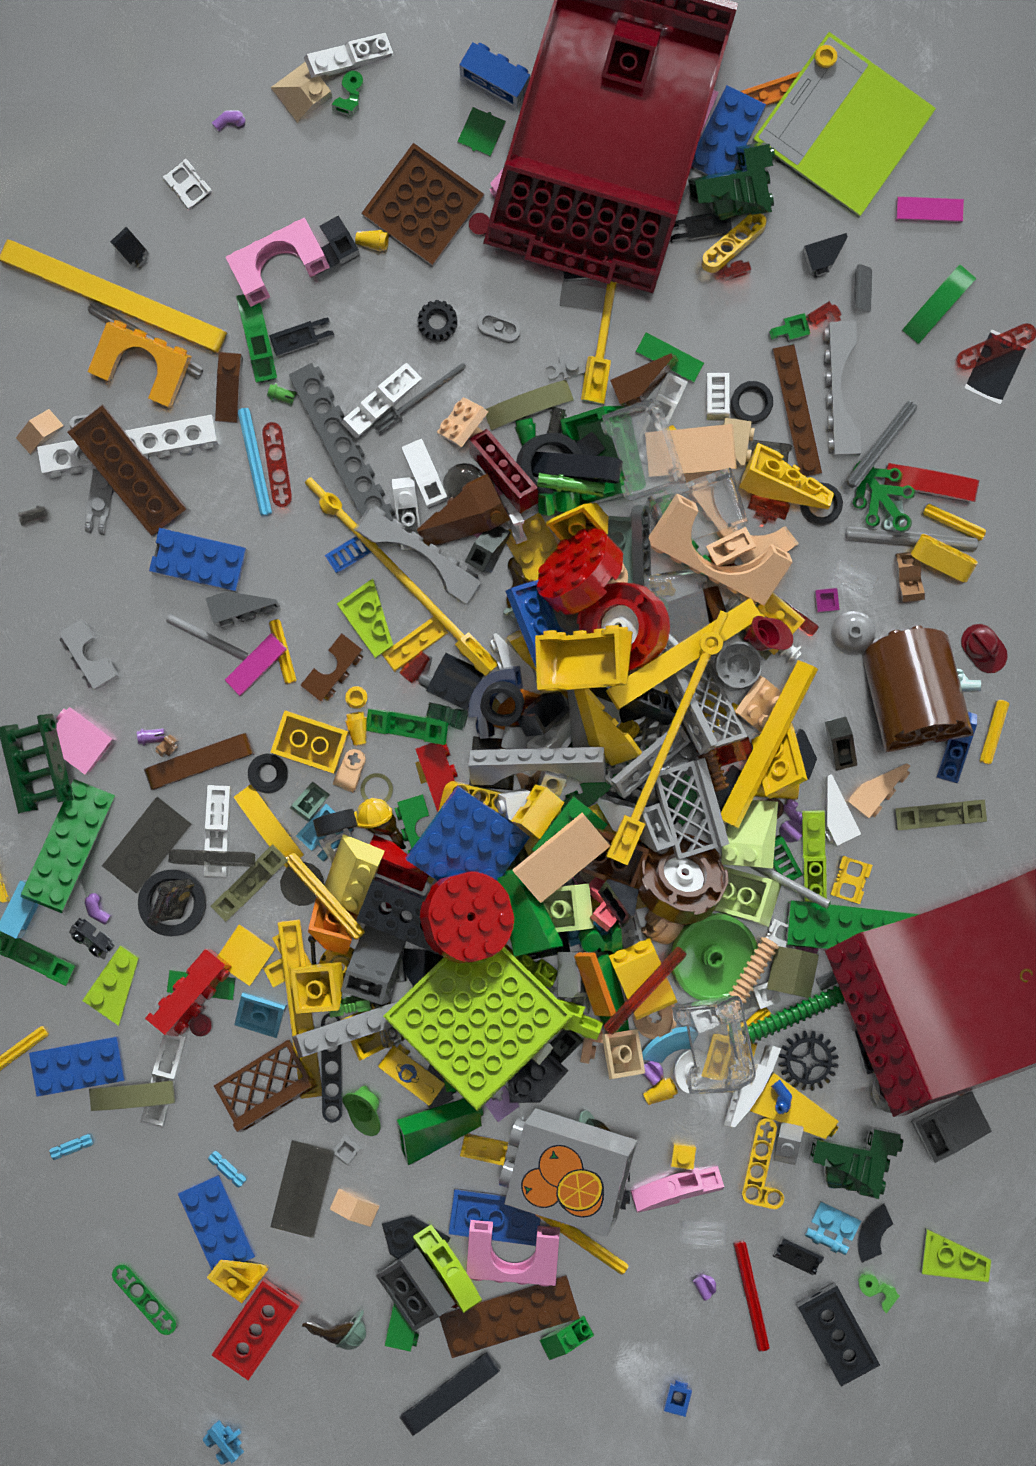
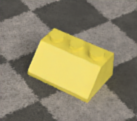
M345 834L342 835L324 886L346 910L359 915L371 882L376 876L384 850Z

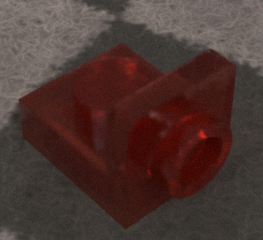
M743 260L731 263V267H727L726 264L718 271L720 277L723 276L726 282L748 275L752 269L749 261L743 263Z
M828 301L809 313L806 319L809 325L813 323L819 325L828 319L826 316L828 314L833 322H840L841 318L839 316L842 314L836 304L832 305Z

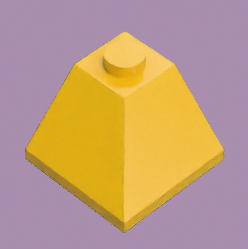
M341 962L290 969L296 1014L339 1010L342 997L341 988L344 981Z

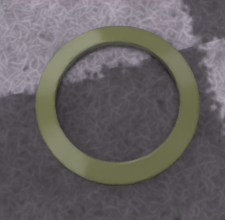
M380 773L368 775L362 781L360 788L363 799H369L365 794L366 783L371 778L379 777L384 779L389 787L388 795L383 799V801L387 802L393 793L390 779Z

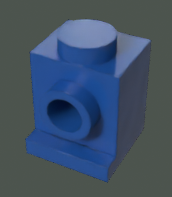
M675 1380V1384L669 1383L663 1406L665 1412L686 1417L692 1394V1388L688 1387L687 1382ZM675 1393H681L682 1398L680 1400L674 1399Z

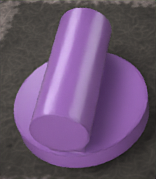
M794 820L785 821L780 826V836L786 842H797L802 837V828Z
M648 1061L644 1064L645 1073L643 1075L655 1086L664 1077L663 1068L659 1063Z
M703 1274L693 1280L703 1301L708 1300L716 1293V1282L711 1276Z

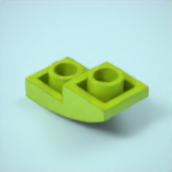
M528 955L515 956L545 987L551 988L553 986L558 970L542 958L535 962Z

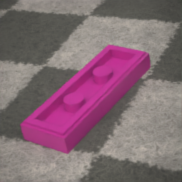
M897 197L896 220L963 222L964 199Z
M270 633L225 681L239 696H242L287 651V648L273 633Z

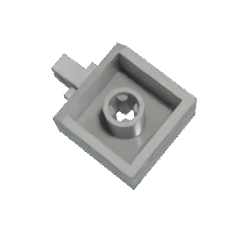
M558 952V997H572V1003L584 1006L583 1014H589L590 1001L574 958L578 952ZM585 952V953H595L596 956H597V959H598L601 955H606V954H608V952Z

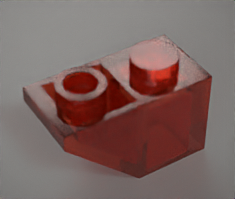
M747 736L743 740L715 748L714 750H717L716 756H719L720 760L718 761L722 763L721 767L748 759L752 752V747Z

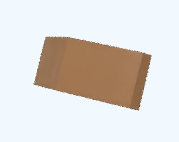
M911 552L897 553L896 565L902 601L925 600L920 561L915 559Z

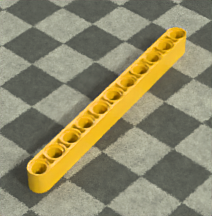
M7 239L1 251L0 261L212 352L219 353L226 338L227 332L15 241Z

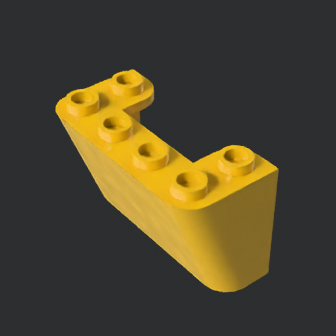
M607 625L605 629H594V633L587 634L583 630L573 631V635L566 636L565 632H557L555 630L543 631V635L535 636L537 690L560 691L627 685L633 632L628 631V627H619V625Z

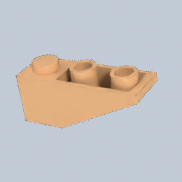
M906 763L860 784L846 802L864 817L870 818L872 815L875 818L883 808L880 806L885 798L889 800L896 792L894 786L898 781L903 783L910 774L908 771L910 765Z

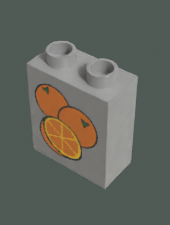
M535 1108L526 1122L519 1119L515 1121L510 1134L509 1145L517 1147L518 1151L515 1162L506 1160L499 1179V1185L508 1188L505 1205L607 1237L618 1219L638 1140Z

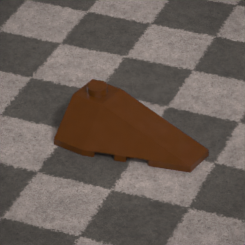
M488 474L467 483L462 488V492L455 498L449 499L447 505L440 512H435L417 529L418 534L424 538L422 540L424 544L436 546L491 530L510 520Z

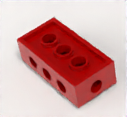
M264 1278L218 1344L212 1356L246 1380H249L301 1303ZM266 1305L272 1306L275 1314H265L263 1307ZM251 1325H260L262 1328V1333H253L251 1331ZM246 1343L249 1346V1351L246 1353L241 1352L238 1349V1344Z

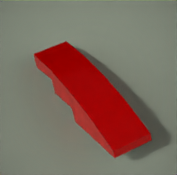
M888 463V470L897 468L902 472L903 477L899 482H892L889 478H885L884 485L899 487L909 485L915 489V492L964 501H976L980 480ZM893 472L892 478H898L899 473Z

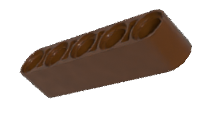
M243 733L144 769L150 789L155 790L248 757L253 754L247 734Z

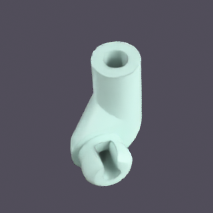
M893 501L899 511L904 513L903 501ZM892 515L884 521V528L895 531L897 529L893 526L894 518Z
M957 669L962 691H981V680H969L963 670Z

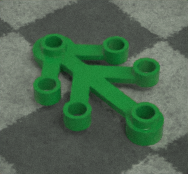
M859 461V462L854 466L853 471L855 470V468L858 466V464H859L861 461ZM873 466L857 487L856 497L853 499L854 507L859 510L866 508L867 499L865 498V492L868 483L872 489L866 523L871 527H875L880 523L878 510L881 501L894 518V528L900 532L908 531L912 526L911 518L901 513L887 494L903 496L905 499L910 500L915 496V489L909 485L899 487L879 484L875 477L889 478L892 482H899L903 474L897 468L888 470ZM893 472L899 473L898 478H892ZM907 489L912 490L910 496H905V491ZM859 499H863L864 501L863 505L857 506V501ZM876 516V522L870 523V517ZM902 520L907 521V525L905 527H900V522Z

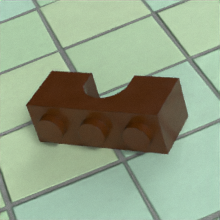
M342 633L328 650L337 659L336 669L330 674H322L313 668L300 685L322 703L324 700L329 701L336 693L334 690L335 686L338 683L343 684L350 675L347 672L352 665L356 667L364 657L361 655L363 649Z

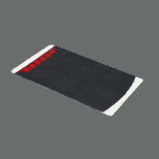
M991 330L965 385V389L1001 404L1027 345L995 330Z

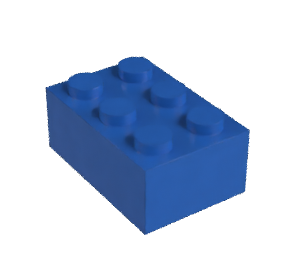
M472 42L459 64L461 76L518 107L526 93L530 80L529 71L519 64L514 66L509 63V59L499 53L495 55L490 52V48L482 43L477 45Z

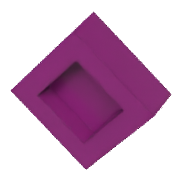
M837 588L815 590L817 613L840 610Z

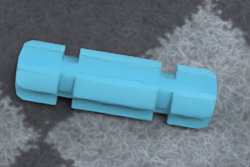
M87 1134L80 1137V1139L77 1138L61 1144V1147L51 1148L49 1150L51 1158L56 1160L62 1158V1155L67 1156L82 1150L83 1147H90L93 1145L91 1136Z
M214 1151L208 1157V1161L212 1165H216V1168L227 1179H231L236 1187H241L246 1178L241 1173L238 1174V1170L226 1159L223 1160L217 1151Z

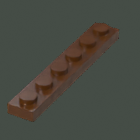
M795 345L773 348L772 351L796 463L800 468L799 472L805 477L820 475L822 470Z

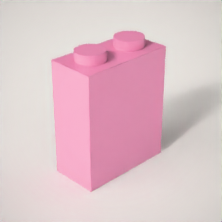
M70 707L67 710L63 709L56 718L58 720L56 729L63 758L83 774L89 775L114 739Z

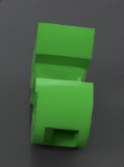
M871 1273L862 1274L858 1280L859 1288L866 1296L872 1297L878 1293L884 1294V1298L880 1303L886 1314L900 1297L894 1286L883 1281L878 1283L877 1278Z

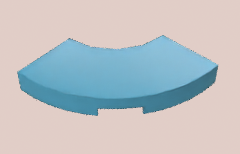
M678 1027L671 1029L672 1032L662 1037L657 1036L643 1050V1060L663 1063L666 1057L673 1052L681 1049H691L699 1034L696 1027Z

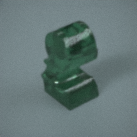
M428 702V710L425 717L448 722V725L452 728L464 732L469 713L466 710L452 709L450 706Z

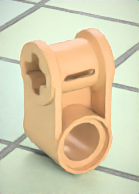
M352 749L345 754L334 778V786L354 793L366 760L365 754L361 750ZM357 753L358 758L361 759L360 763L352 765V760L349 757Z

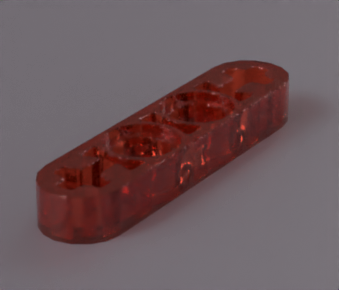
M1029 323L1019 325L961 351L955 358V364L963 371L975 368L1029 344L1036 338V328ZM1022 328H1025L1026 331L1030 330L1032 334L1029 335V339L1027 340L1026 337L1018 339L1020 344L1017 345L1015 336L1023 332ZM1004 336L1009 337L1012 341V345L1008 349H1004L1000 345V339ZM984 345L989 346L992 350V354L988 358L980 354V348ZM975 349L976 357L980 362L977 363L975 358L968 362L969 366L961 364L962 355H965V357L974 355L972 350Z
M269 422L263 427L262 435L273 503L277 507L286 508L292 502V491L283 431L279 424ZM270 427L279 430V433L275 434L276 442L281 441V444L268 446V442L272 443L271 436L266 435V432L270 431ZM278 448L282 451V456L279 460H272L269 455L272 449ZM275 471H284L285 479L282 482L273 480V473ZM287 484V488H283V493L286 496L288 495V499H285V503L281 504L280 500H276V497L280 496L279 489L274 490V486Z

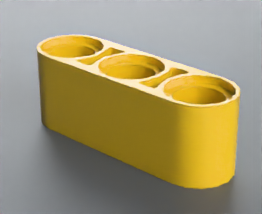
M926 534L920 536L911 552L915 559L962 582L968 581L978 564L971 556Z

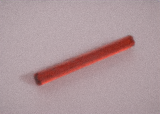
M676 947L608 1020L604 1028L609 1034L613 1035L686 957L687 954L682 948Z

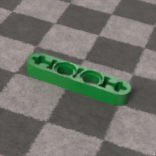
M128 1264L117 1265L112 1271L114 1282L158 1332L163 1335L173 1333L177 1328L175 1316ZM118 1269L122 1271L126 1269L128 1271L126 1277L129 1280L134 1277L136 1280L131 1282L126 1288L124 1286L127 1283L125 1278L119 1279L117 1277L119 1274ZM132 1286H142L143 1295L140 1297L133 1296L131 1293ZM150 1301L158 1305V1311L155 1314H150L146 1310V1304ZM163 1310L165 1314L162 1317L166 1321L169 1319L172 1321L170 1325L172 1329H163L161 1327L163 1325L162 1320L159 1318L156 1322L153 1318L157 1317Z

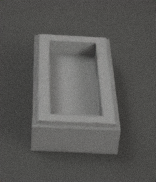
M563 282L559 305L603 312L606 289Z
M520 725L505 726L501 747L505 749H527L526 743L535 736L526 737Z

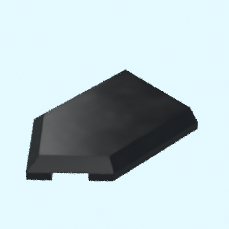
M550 1053L540 1065L531 1059L508 1081L509 1102L540 1103L569 1070Z
M413 1215L382 1223L390 1255L400 1259L418 1248L424 1256L414 1242L413 1236L429 1225ZM435 1229L442 1240H445L448 1244L451 1237ZM424 1256L425 1260L427 1261V1263L429 1264V1266H430L431 1269L433 1270L432 1265L429 1263V1261L427 1260V1258Z

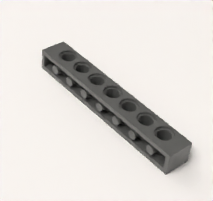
M310 363L290 373L289 377L361 516L366 512L369 502L376 500L380 503V509L387 513L385 517L393 521L392 516L396 514L390 503L385 504L382 498L385 496V493L380 483L375 485L372 479L375 473L370 464H364L362 457L365 454L359 444L355 446L352 440L354 436L341 423L342 418L345 416L339 405L334 406L331 399L335 396L329 385L327 387L323 385L321 379L325 377L320 367H314L313 363ZM312 383L319 386V390L315 394L307 392V387ZM327 403L329 410L323 414L317 411L319 404ZM332 422L339 424V430L336 433L327 431L328 425ZM341 442H347L350 445L349 450L345 453L337 450L338 444ZM352 461L360 464V468L356 472H350L347 469L348 464ZM361 481H367L370 484V488L366 492H361L357 488Z

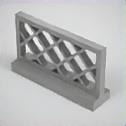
M708 661L705 668L708 674L707 678L702 675L700 679L701 682L705 683L704 689L702 690L697 687L695 693L701 695L700 702L696 701L693 695L683 718V722L700 755L747 737L710 661ZM698 662L688 664L663 680L677 709L689 684L682 672L692 676ZM709 686L716 690L717 697L708 693ZM706 699L715 703L713 709L704 705ZM719 706L725 708L727 716L717 712ZM702 711L711 715L710 722L706 720ZM716 718L725 722L723 729L714 725ZM729 725L735 728L738 735L735 736L727 732ZM712 730L721 735L720 741L716 740Z
M646 718L639 724L640 731L636 736H642V740L635 742L640 747L642 754L634 758L635 760L630 764L628 760L624 762L623 766L614 768L615 765H609V769H606L605 782L616 789L621 797H627L648 778L671 724L659 722L657 727L649 728L656 720ZM682 726L679 727L664 764L690 742ZM657 733L656 738L647 739L648 735Z
M705 758L695 759L661 770L655 786L664 817L676 844L673 846L676 860L728 845V837ZM689 767L691 773L688 782L679 778L682 770ZM667 774L673 778L669 788L662 785L660 776ZM677 781L686 786L682 796L672 791ZM690 789L697 794L694 804L685 799ZM670 795L679 800L675 810L668 807L667 800ZM683 802L692 807L687 818L678 813ZM696 810L703 815L701 825L691 821ZM676 816L685 821L681 832L676 830L673 825ZM689 824L698 829L694 839L685 835ZM702 832L709 836L711 844L703 846L697 842ZM682 838L691 842L688 851L681 853L679 846Z

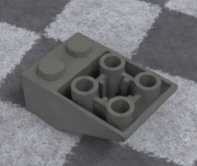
M229 591L205 598L213 623L217 627H222V629L234 626V621L240 619L243 622L256 618L255 614L261 612L264 615L277 611L276 608L280 607L277 599Z
M365 925L363 929L365 933L359 938L346 970L341 992L383 1005L390 1002L406 941Z
M972 1091L912 1121L934 1163L960 1151L992 1132Z

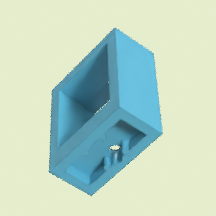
M20 880L0 920V931L16 939L23 938L39 906L37 903L20 897L26 880Z

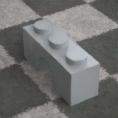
M80 619L59 632L62 637L59 639L65 651L69 649L73 657L70 659L76 669L81 668L85 674L82 679L88 688L92 687L94 690H98L119 677L107 657L104 656L98 661H89L86 658L85 648L96 638L85 620Z

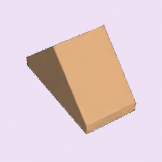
M48 409L29 420L16 439L31 455L37 450V447L42 446L64 425Z
M338 1189L330 1207V1210L344 1218L371 1227L379 1209V1205L342 1189Z

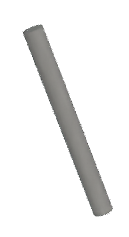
M169 614L166 622L243 661L249 655V653Z
M750 867L826 909L831 904L830 900L771 868Z

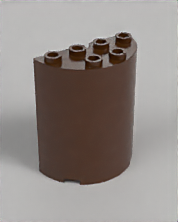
M921 625L904 631L893 630L888 633V636L877 640L865 650L862 658L885 752L922 746L929 741L937 743L974 735L950 640L945 632L938 629L923 628Z

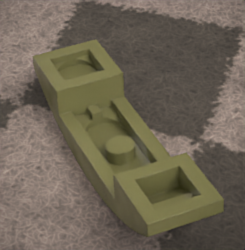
M562 380L493 405L486 409L488 411L486 418L491 431L549 408H555L572 402L574 399L567 380Z
M985 799L896 808L898 830L987 822Z
M272 844L210 907L227 922L278 872L288 859Z
M173 1081L89 1089L91 1111L175 1103Z

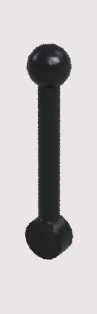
M310 935L308 941L311 945L312 965H316V939Z

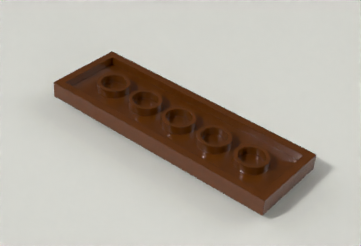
M103 404L68 430L67 433L151 536L159 528H163L186 510V506Z
M566 1274L556 1278L555 1286L544 1287L534 1284L483 1300L465 1313L458 1308L443 1313L439 1318L451 1357L455 1358L579 1319L580 1316Z

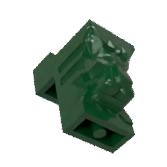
M764 142L736 147L739 169L688 179L691 200L696 203H709L713 214L720 220L728 219L734 215L741 216L746 213L755 215L772 212L771 206H774V198L768 190L770 175L768 171H765V167L773 166V160H775L774 148L770 147L769 143Z
M872 1126L869 1129L866 1148L813 1137L809 1160L824 1166V1180L829 1188H844L848 1191H857L859 1195L879 1199L880 1194H884L886 1181L883 1180L884 1172L888 1173L890 1167V1159L887 1156L897 1157V1152L902 1151L904 1139H901V1134L896 1131Z

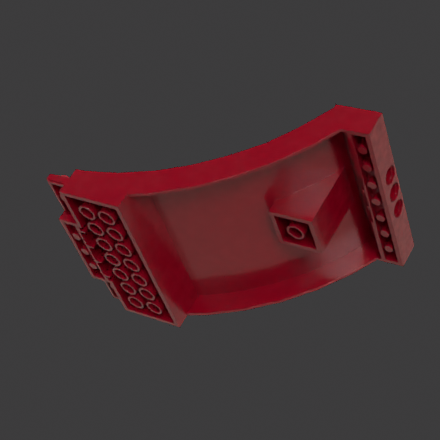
M554 0L503 167L483 244L524 255L525 260L610 284L612 281L654 294L738 3L730 0Z
M1036 869L931 911L860 932L825 950L893 1117L906 1116L929 1104L954 1097L1036 1067Z

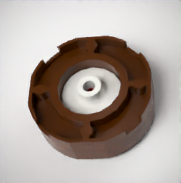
M685 833L686 836L694 839L695 836ZM682 838L679 844L681 853L687 852L691 845V842ZM698 839L697 841L703 846L709 845L701 839ZM673 846L657 852L649 847L648 854H645L640 864L638 879L635 884L636 889H639L638 895L644 905L652 913L676 924H693L709 917L720 902L728 885L727 869L724 870L719 852L713 848L676 860Z

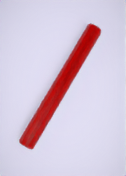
M745 1241L737 1242L734 1244L757 1349L759 1352L767 1351L770 1347Z

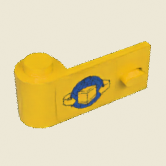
M399 1044L398 1047L393 1045L378 1067L430 1106L445 1086V1083L414 1061L408 1055L410 1050L402 1044Z

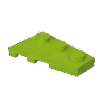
M372 578L338 602L337 605L373 656L377 658L391 648L393 642Z
M120 945L82 1000L118 1026L121 1023V1017L128 999L139 957Z
M926 1229L921 1274L989 1282L991 1259Z

